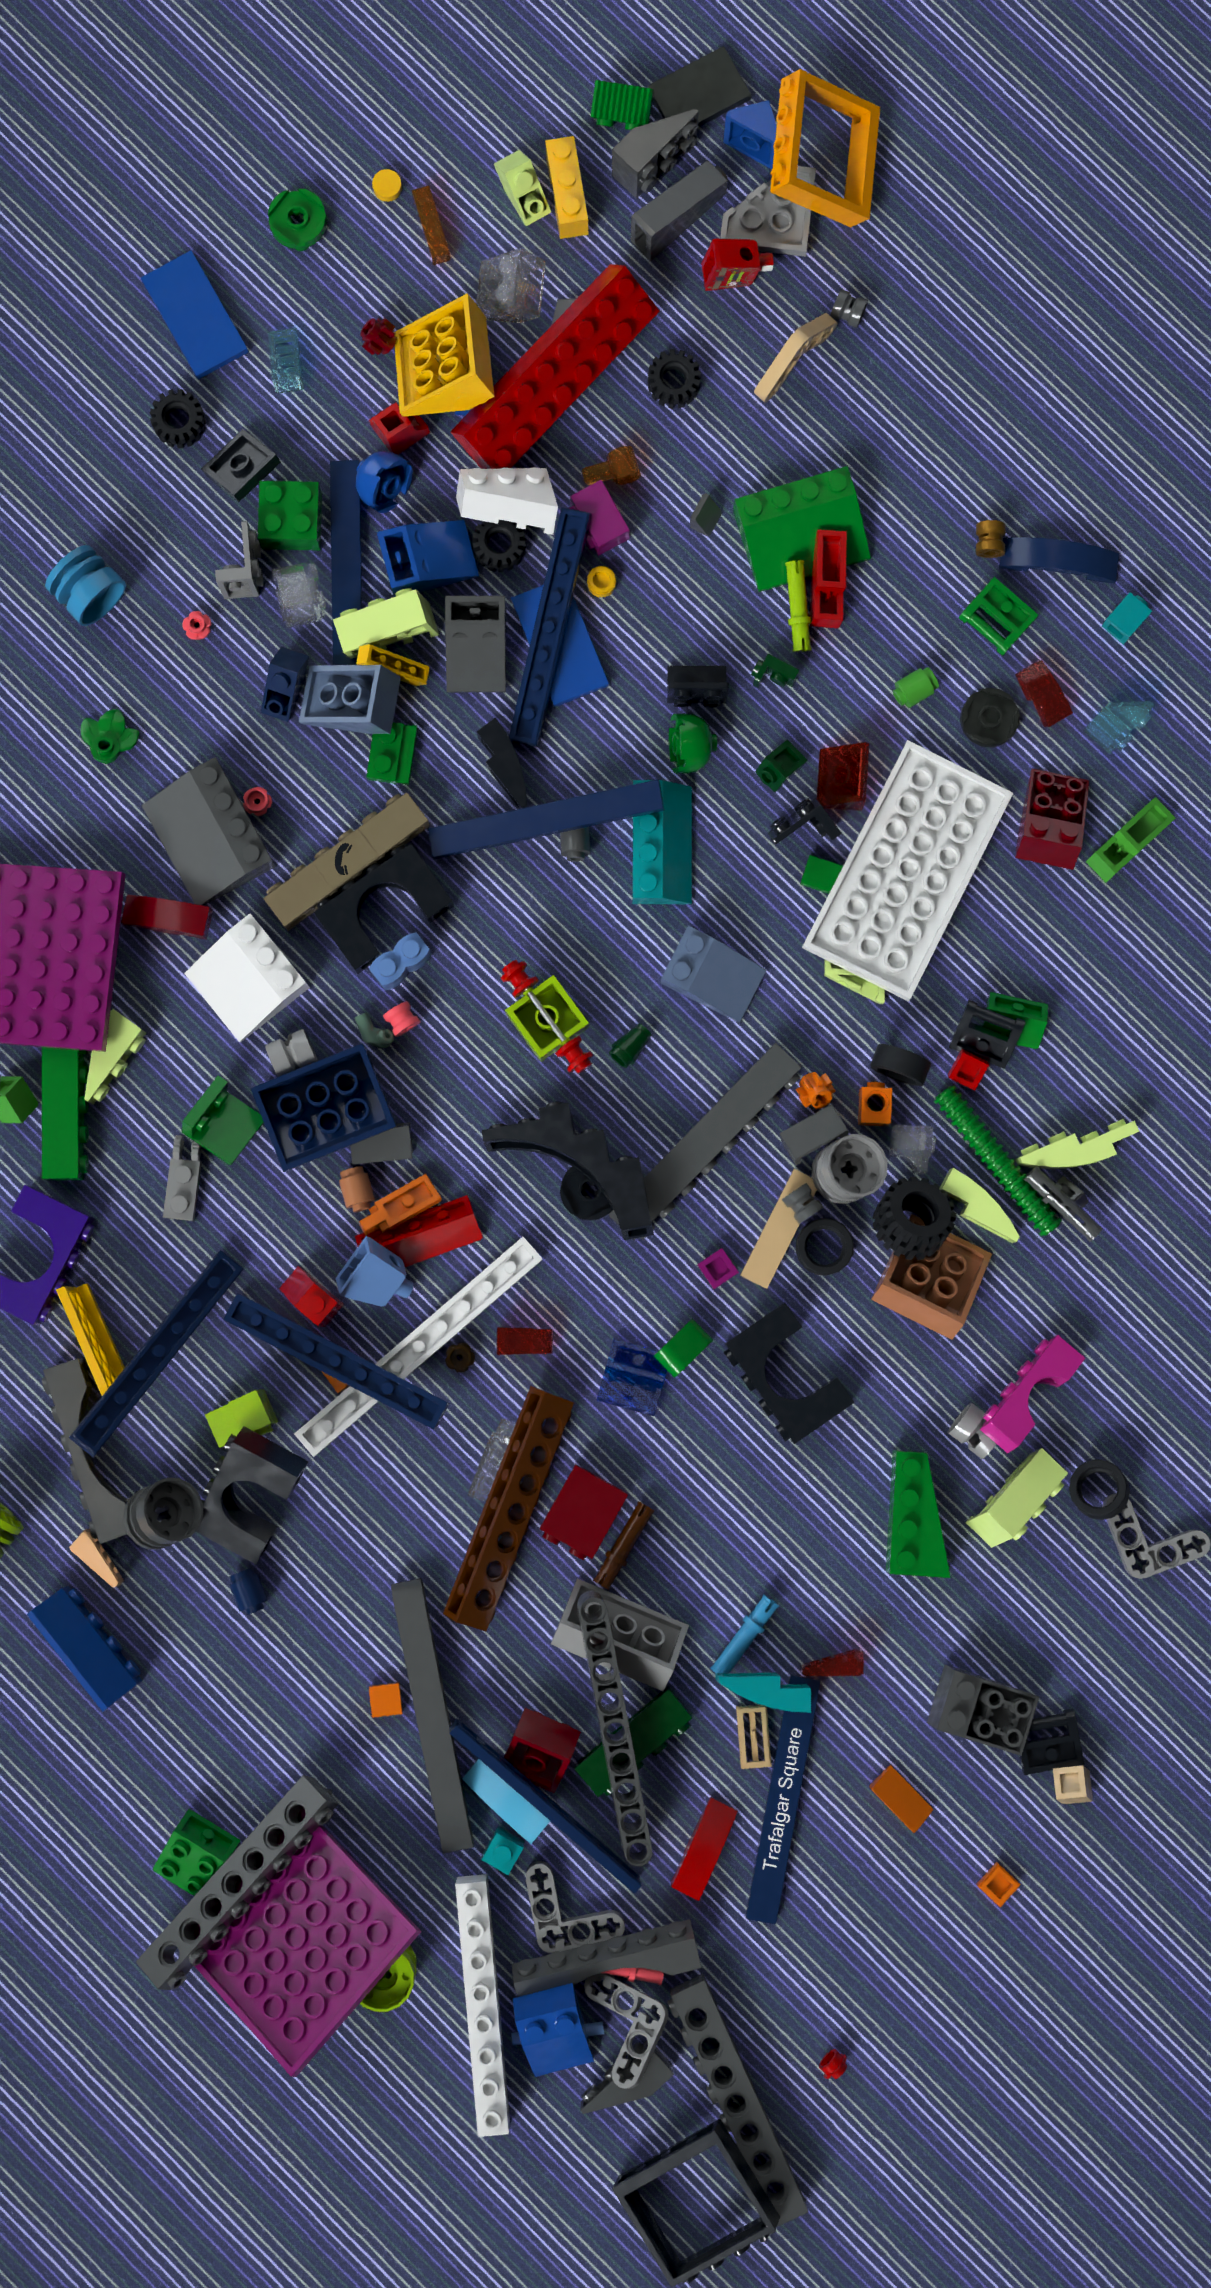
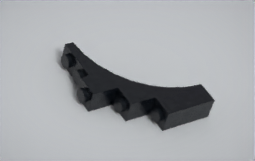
M551 1102L546 1107L539 1108L540 1119L537 1120L526 1118L520 1120L517 1124H495L490 1126L489 1129L482 1130L483 1142L488 1152L503 1150L537 1152L557 1158L579 1170L593 1181L608 1199L618 1218L624 1240L654 1235L639 1157L624 1156L618 1158L616 1162H610L604 1130L587 1129L575 1135L572 1112L568 1102Z

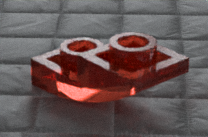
M1042 660L1036 661L1015 674L1026 700L1033 701L1044 727H1051L1073 713L1059 684Z

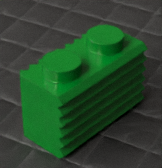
M595 80L590 117L597 119L596 125L613 127L614 122L625 123L626 130H632L633 128L649 124L654 89Z

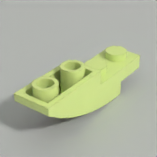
M1122 1119L1108 1125L1109 1132L1099 1136L1096 1130L1080 1137L1082 1144H1079L1075 1133L1066 1136L1065 1132L1048 1138L1050 1144L1039 1149L1036 1143L1021 1150L1023 1156L1015 1160L1017 1165L1031 1168L1038 1166L1040 1169L1080 1167L1117 1155L1112 1143L1139 1132L1135 1120L1126 1124L1125 1120Z

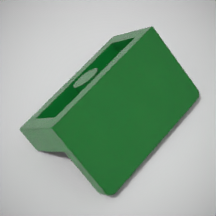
M990 992L987 999L988 1010L1014 1020L1017 1017L1025 1020L1024 1028L1016 1045L1038 1049L1048 1022V1004ZM986 1021L983 1023V1027L1009 1036L1011 1032Z

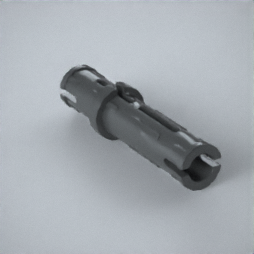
M1035 1166L1025 1176L1024 1180L1043 1197L1042 1201L1045 1204L1050 1203L1089 1242L1102 1231L1103 1228L1095 1223L1080 1206L1062 1191L1063 1186L1059 1183L1055 1184L1038 1166ZM1042 1184H1045L1055 1195H1057L1061 1199V1202L1055 1199L1042 1186ZM1065 1206H1068L1077 1216H1079L1084 1221V1223L1082 1224L1079 1220H1077L1065 1208Z

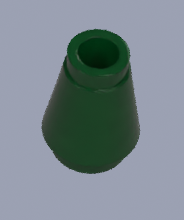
M637 1024L636 1027L611 1045L612 1049L609 1051V1055L624 1068H627L630 1064L634 1065L648 1039L652 1036L651 1032L642 1024Z

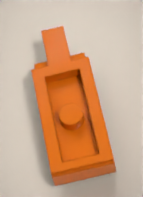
M424 1174L374 1202V1206L369 1209L371 1215L360 1220L359 1226L365 1236L379 1228L384 1233L438 1204L442 1198L427 1174Z

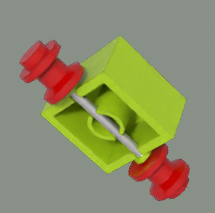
M517 960L510 962L502 969L504 975L500 979L503 982L510 981L515 988L512 993L514 998L522 994L524 996L505 1009L506 1015L540 1062L555 1053L557 1057L565 1056L570 1063L567 1067L569 1073L576 1071L577 1074H580L592 1065L590 1059L594 1056L592 1052L584 1053L579 1046L582 1039L578 1035L589 1028V1022L554 975L534 989L533 986L539 980L536 976L529 978L524 970L527 967V963L525 961L518 963Z

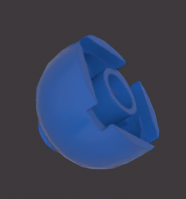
M378 451L362 460L357 467L355 487L360 499L379 513H387L394 509L399 503L393 502V500L400 491L405 495L412 481V466L407 464L408 461L390 451Z

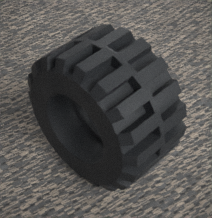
M910 1177L908 1181L902 1178L898 1180L897 1184L893 1183L882 1197L873 1214V1219H875L873 1229L878 1230L876 1234L878 1240L885 1242L883 1247L887 1250L891 1248L895 1251L894 1255L898 1257L901 1254L905 1255V1259L912 1260L914 1256H916L917 1260L924 1259L926 1255L932 1256L939 1250L955 1225L953 1222L956 1219V1213L952 1211L955 1206L953 1201L947 1200L949 1197L946 1191L941 1192L938 1184L934 1183L932 1185L929 1183V1179L922 1178L921 1181H918L917 1177ZM903 1211H909L918 1215L923 1220L925 1226L912 1223L907 1219Z

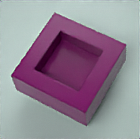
M723 1248L697 1264L713 1290L739 1273Z

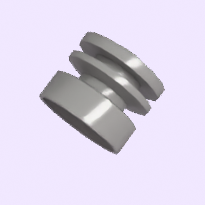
M851 1134L826 1145L816 1154L812 1164V1179L816 1189L824 1198L833 1203L848 1204L873 1194L883 1185L887 1176L888 1161L884 1150L875 1140L865 1135ZM841 1168H842V1170H847V1171H848V1175H847V1173H842V1172H841Z

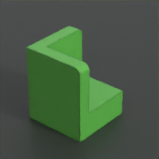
M1 1076L0 1121L2 1123H23L36 1109L38 1101L23 1077Z

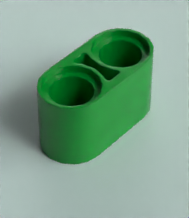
M692 1318L654 1357L675 1378L713 1339Z

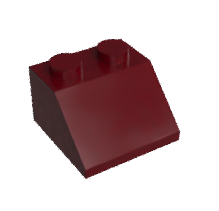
M524 1708L504 1758L536 1786L555 1793L570 1763L581 1731L548 1718L539 1712Z

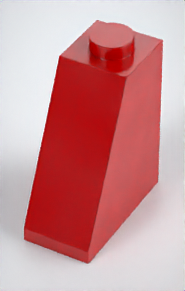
M300 1266L293 1271L279 1288L295 1308L320 1327H326L344 1306L342 1301Z

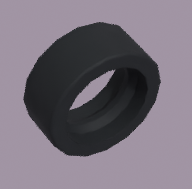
M878 1044L870 1066L874 1071L891 1079L914 1086H923L931 1063L922 1056L888 1044Z
M821 1218L811 1221L800 1231L796 1239L795 1251L799 1262L806 1270L815 1275L827 1276L841 1271L848 1265L853 1255L854 1243L851 1233L842 1223L834 1219ZM821 1229L835 1232L842 1243V1252L839 1258L828 1265L816 1263L811 1259L807 1251V1241L815 1231Z
M1095 1459L1083 1463L1076 1468L1069 1485L1071 1499L1081 1513L1092 1519L1105 1520L1115 1517L1123 1511L1129 1500L1130 1488L1127 1478L1118 1466L1107 1460ZM1092 1473H1107L1116 1481L1117 1495L1113 1502L1107 1506L1094 1507L1083 1498L1082 1484Z

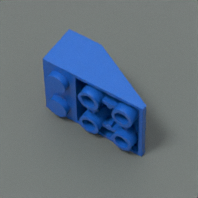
M464 520L409 524L377 532L394 597H396V592L407 588L422 592L479 577Z

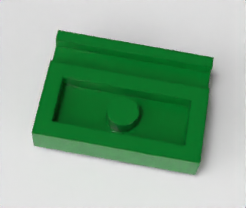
M393 722L391 734L372 735L366 775L367 780L410 785L418 732L417 725L409 726Z

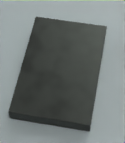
M724 46L648 85V88L654 89L653 101L663 119L697 109L699 111L698 127L751 100V93Z

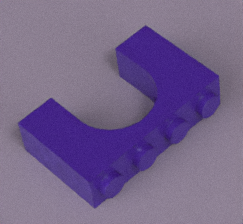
M24 1185L11 1212L40 1226L47 1232L53 1244V1260L48 1270L41 1277L30 1282H20L0 1272V1309L32 1325L40 1326L41 1322L45 1323L52 1313L53 1306L50 1304L55 1295H58L56 1289L65 1286L67 1283V1279L64 1277L69 1267L73 1269L81 1255L78 1250L82 1242H87L95 1228L92 1225L95 1218L31 1186Z

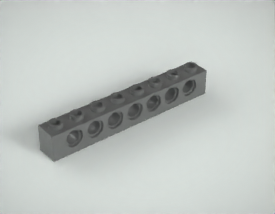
M303 1775L136 1961L157 1989L174 1990L181 1986L191 1968L200 1964L207 1957L208 1949L227 1935L228 1927L234 1920L242 1917L249 1910L251 1901L269 1888L270 1880L276 1873L283 1871L290 1864L293 1854L311 1841V1834L319 1825H323L330 1820L333 1810L338 1803L315 1778ZM304 1808L305 1817L300 1822L298 1818L299 1812ZM283 1831L285 1835L284 1841L279 1845L278 1836ZM260 1855H263V1864L258 1869L257 1860ZM242 1878V1888L237 1892V1881ZM220 1901L222 1908L220 1913L216 1915L215 1908ZM199 1925L201 1931L200 1935L196 1939L195 1929ZM178 1948V1949H179V1958H178V1960L175 1962V1961H174V1952H175V1950Z
M704 1974L671 1988L670 1994L672 1999L667 2001L674 2018L680 2016L684 2028L680 2029L687 2047L693 2045L697 2056L693 2058L700 2076L706 2074L710 2085L706 2086L713 2105L719 2103L723 2114L719 2115V2118L728 2132H732L736 2141L735 2144L780 2215L777 2227L808 2213L805 2198ZM700 2008L706 2013L704 2018L700 2021L690 2019L689 2013L693 2009ZM713 2037L718 2040V2045L714 2049H705L701 2045L703 2040ZM720 2066H727L731 2069L730 2075L726 2078H719L714 2073ZM733 2095H740L744 2098V2101L740 2106L733 2107L728 2104V2099ZM746 2124H753L757 2127V2130L752 2135H744L741 2133V2128ZM759 2153H766L770 2156L769 2160L764 2164L756 2163L754 2157ZM772 2182H779L783 2185L782 2189L777 2193L769 2192L767 2186Z

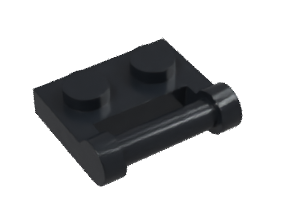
M969 999L950 1041L949 1048L958 1052L963 1049L990 1064L1005 1069L1022 1033L1025 1020L1018 1017L1014 1020L977 1006L978 1002ZM972 1017H975L1011 1032L1009 1036H1006L970 1021Z
M1073 1708L1063 1710L1061 1714L1033 1718L1029 1732L1066 1725L1068 1734L1030 1741L1026 1739L1022 1756H1020L1024 1775L1051 1771L1053 1768L1085 1765Z

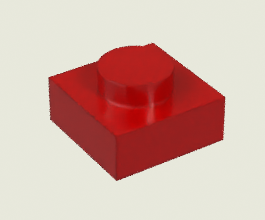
M961 1049L948 1073V1078L975 1091L989 1067V1063Z

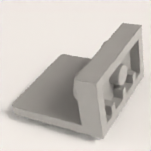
M248 521L241 522L245 567L226 565L223 569L215 570L216 583L224 599L258 597L259 586H264L262 568H259V562L256 559L261 558V546L257 540L256 531L250 529Z

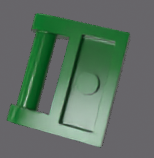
M993 577L961 613L959 619L966 624L968 622L997 647L996 651L1001 656H1004L1037 619L1038 614L996 577ZM982 608L1010 633L1006 639L1002 637L975 612Z

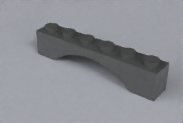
M77 1358L43 1370L45 1375L42 1378L43 1388L47 1395L51 1394L54 1403V1406L51 1407L52 1415L55 1422L61 1424L64 1433L60 1436L61 1443L65 1452H70L73 1463L70 1464V1470L74 1480H79L83 1491L79 1493L80 1501L84 1510L89 1509L92 1519L89 1522V1528L93 1538H98L101 1544L127 1535L128 1533L124 1525V1509L128 1499L117 1493L104 1480L96 1469L90 1454L68 1438L85 1418L87 1402L93 1388L84 1358Z
M690 1919L675 1921L669 1925L644 1929L637 1933L616 1936L609 1940L584 1944L577 1948L556 1951L549 1955L524 1959L518 1963L511 1964L513 1984L517 1997L573 1983L574 1986L595 1974L620 1968H646L669 1975L702 1968Z

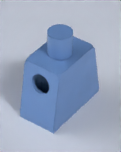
M365 1236L336 1277L340 1296L380 1307L387 1305L394 1294L407 1298L413 1290V1282L405 1279L407 1274L403 1260L368 1236Z

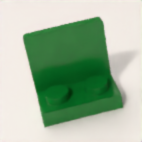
M218 1075L182 1121V1133L228 1165H232L264 1122L261 1114L227 1092L228 1081Z
M188 1809L170 1836L153 1867V1871L195 1896L234 1853L241 1840L193 1810Z

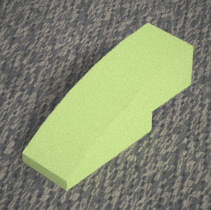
M955 1168L950 1169L939 1190L941 1192L946 1191L949 1197L964 1204L960 1216L1011 1243L1017 1242L1020 1236L1000 1205L971 1178Z

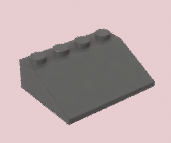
M216 757L188 771L141 805L193 902L197 905L204 906L276 867Z

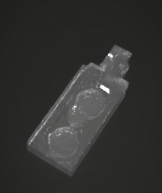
M502 1418L496 1433L492 1432L469 1489L468 1496L486 1502L516 1423Z

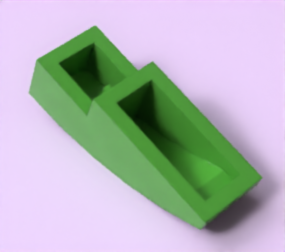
M1155 797L1102 845L1086 863L1106 883L1176 818Z

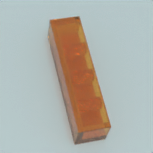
M429 185L412 190L414 204L433 265L450 261V252Z

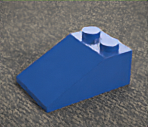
M573 1983L513 1998L516 2027L534 2077L594 2062Z

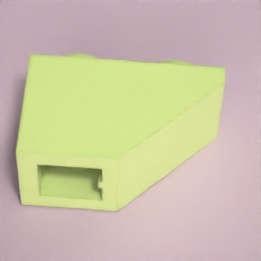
M518 150L494 163L502 186L525 226L551 213L532 162L526 155Z

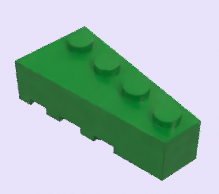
M893 1450L886 1572L897 1575L951 1578L928 1455L925 1452Z

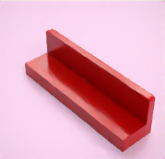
M468 1195L427 1209L392 1230L382 1233L379 1228L367 1235L403 1260L404 1267L483 1238ZM364 1233L355 1236L357 1246L365 1238Z

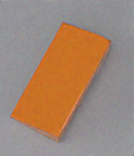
M891 1765L869 1785L870 1789L913 1833L920 1828L934 1810Z

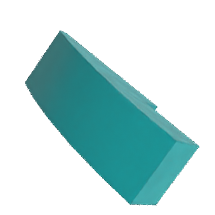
M776 1672L715 1673V1679L718 1683L754 1703L784 1711L811 1713V1687L807 1684H780V1675Z

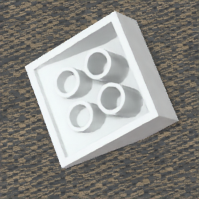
M251 913L229 929L184 973L240 1043L310 988Z

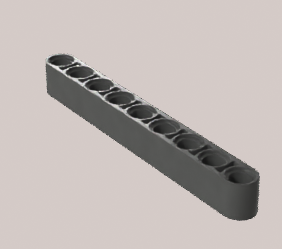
M422 1578L391 1584L392 1597L442 1851L445 1854L474 1848L454 1737L449 1733L451 1722Z
M588 1591L579 1597L577 1610L621 1845L625 1857L631 1865L643 1866L652 1857V1846L609 1615L602 1596L597 1592ZM588 1603H599V1611L595 1614L585 1613L584 1608ZM596 1632H602L606 1635L605 1640L600 1644H592L590 1642L591 1636ZM602 1662L611 1664V1669L606 1674L595 1672L596 1667ZM608 1692L617 1695L616 1700L611 1704L601 1702L602 1696ZM612 1723L622 1724V1729L616 1734L607 1732L608 1726ZM618 1753H626L628 1755L627 1760L621 1764L614 1763L612 1761L613 1757ZM631 1783L633 1784V1789L629 1793L622 1794L618 1792L622 1784ZM629 1813H637L639 1815L638 1820L634 1823L624 1822L625 1816ZM635 1843L645 1845L639 1853H632L629 1850Z

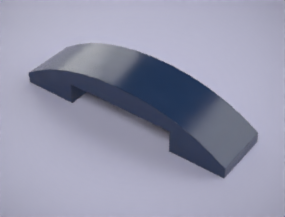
M1033 537L1002 539L1005 543V555L1000 557L999 568L1028 572L1030 568L1086 576V580L1113 584L1116 582L1119 553L1058 539Z

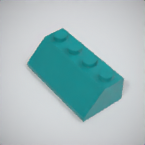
M633 780V785L652 780ZM659 780L665 811L633 817L632 904H692V787Z

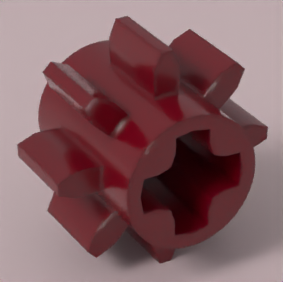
M374 318L370 319L363 326L360 333L364 341L362 347L371 355L375 353L377 355L389 353L397 341V337L393 332L395 326L386 318L383 320L377 318V320Z

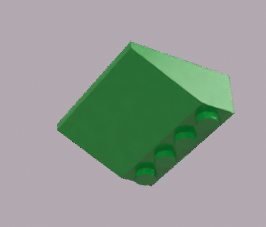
M848 466L734 500L733 513L758 593L788 584L785 563L789 561L797 562L798 560H803L805 579L812 577L817 530L847 531L846 567L871 559L857 494Z

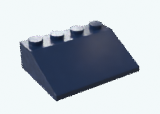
M363 1043L250 1088L283 1172L396 1127L376 1071Z

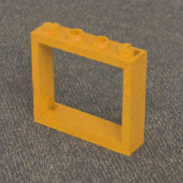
M802 69L782 78L781 88L779 89V108L776 116L777 128L773 146L774 158L771 171L770 193L850 228L870 219L880 107ZM805 96L852 118L844 199L797 178Z

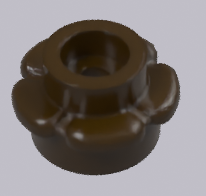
M459 1343L458 1345L453 1344L448 1347L446 1351L447 1358L445 1359L448 1368L462 1373L467 1371L470 1365H473L475 1355L470 1351L469 1345ZM462 1355L463 1359L459 1361L457 1356Z

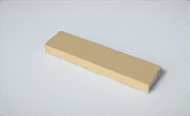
M793 1169L740 1274L741 1277L765 1289L768 1288L800 1225L794 1218L792 1208L787 1207L782 1199L805 1183L811 1188V1195L814 1197L817 1189L812 1177Z

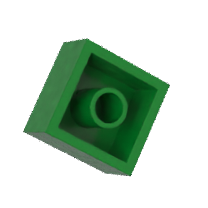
M259 481L258 541L262 550L321 551L322 491L319 482Z

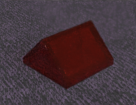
M862 742L820 749L817 800L823 808L862 811L866 803L869 743Z

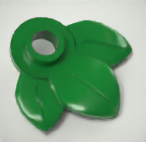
M119 709L105 712L99 721L85 718L81 724L82 740L90 746L93 758L104 764L114 762L120 752L131 750L139 739L138 730L125 728V719ZM103 746H109L106 750L100 749Z

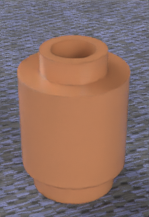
M363 1166L341 1171L339 1184L346 1208H353L354 1213L370 1209V1203L374 1202L375 1198L368 1173L364 1172Z

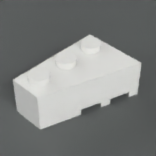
M547 468L460 469L456 499L461 517L498 524L499 520L517 523L516 528L526 529V525L545 528L544 533L553 535L558 505Z

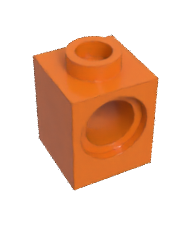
M867 1082V1087H861L859 1090L858 1125L888 1127L891 1124L892 1088H885V1083ZM876 1096L882 1100L883 1107L881 1111L875 1112L868 1107L867 1101L869 1097Z

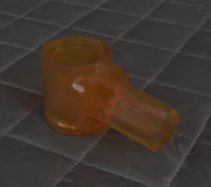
M623 446L616 448L608 453L606 462L583 468L582 477L584 483L591 485L599 480L605 481L612 478L616 484L624 485L638 480L641 477L633 447Z

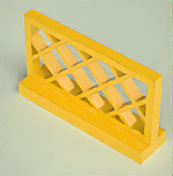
M86 1283L77 1288L63 1286L56 1289L102 1396L125 1367L89 1284Z

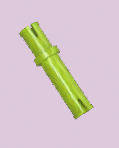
M789 561L785 563L787 569L791 616L788 619V626L792 628L793 652L811 651L809 624L812 622L811 617H808L804 561Z

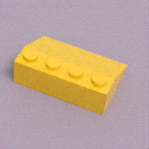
M468 293L394 332L397 337L395 358L399 409L403 417L470 410L494 397L486 316Z

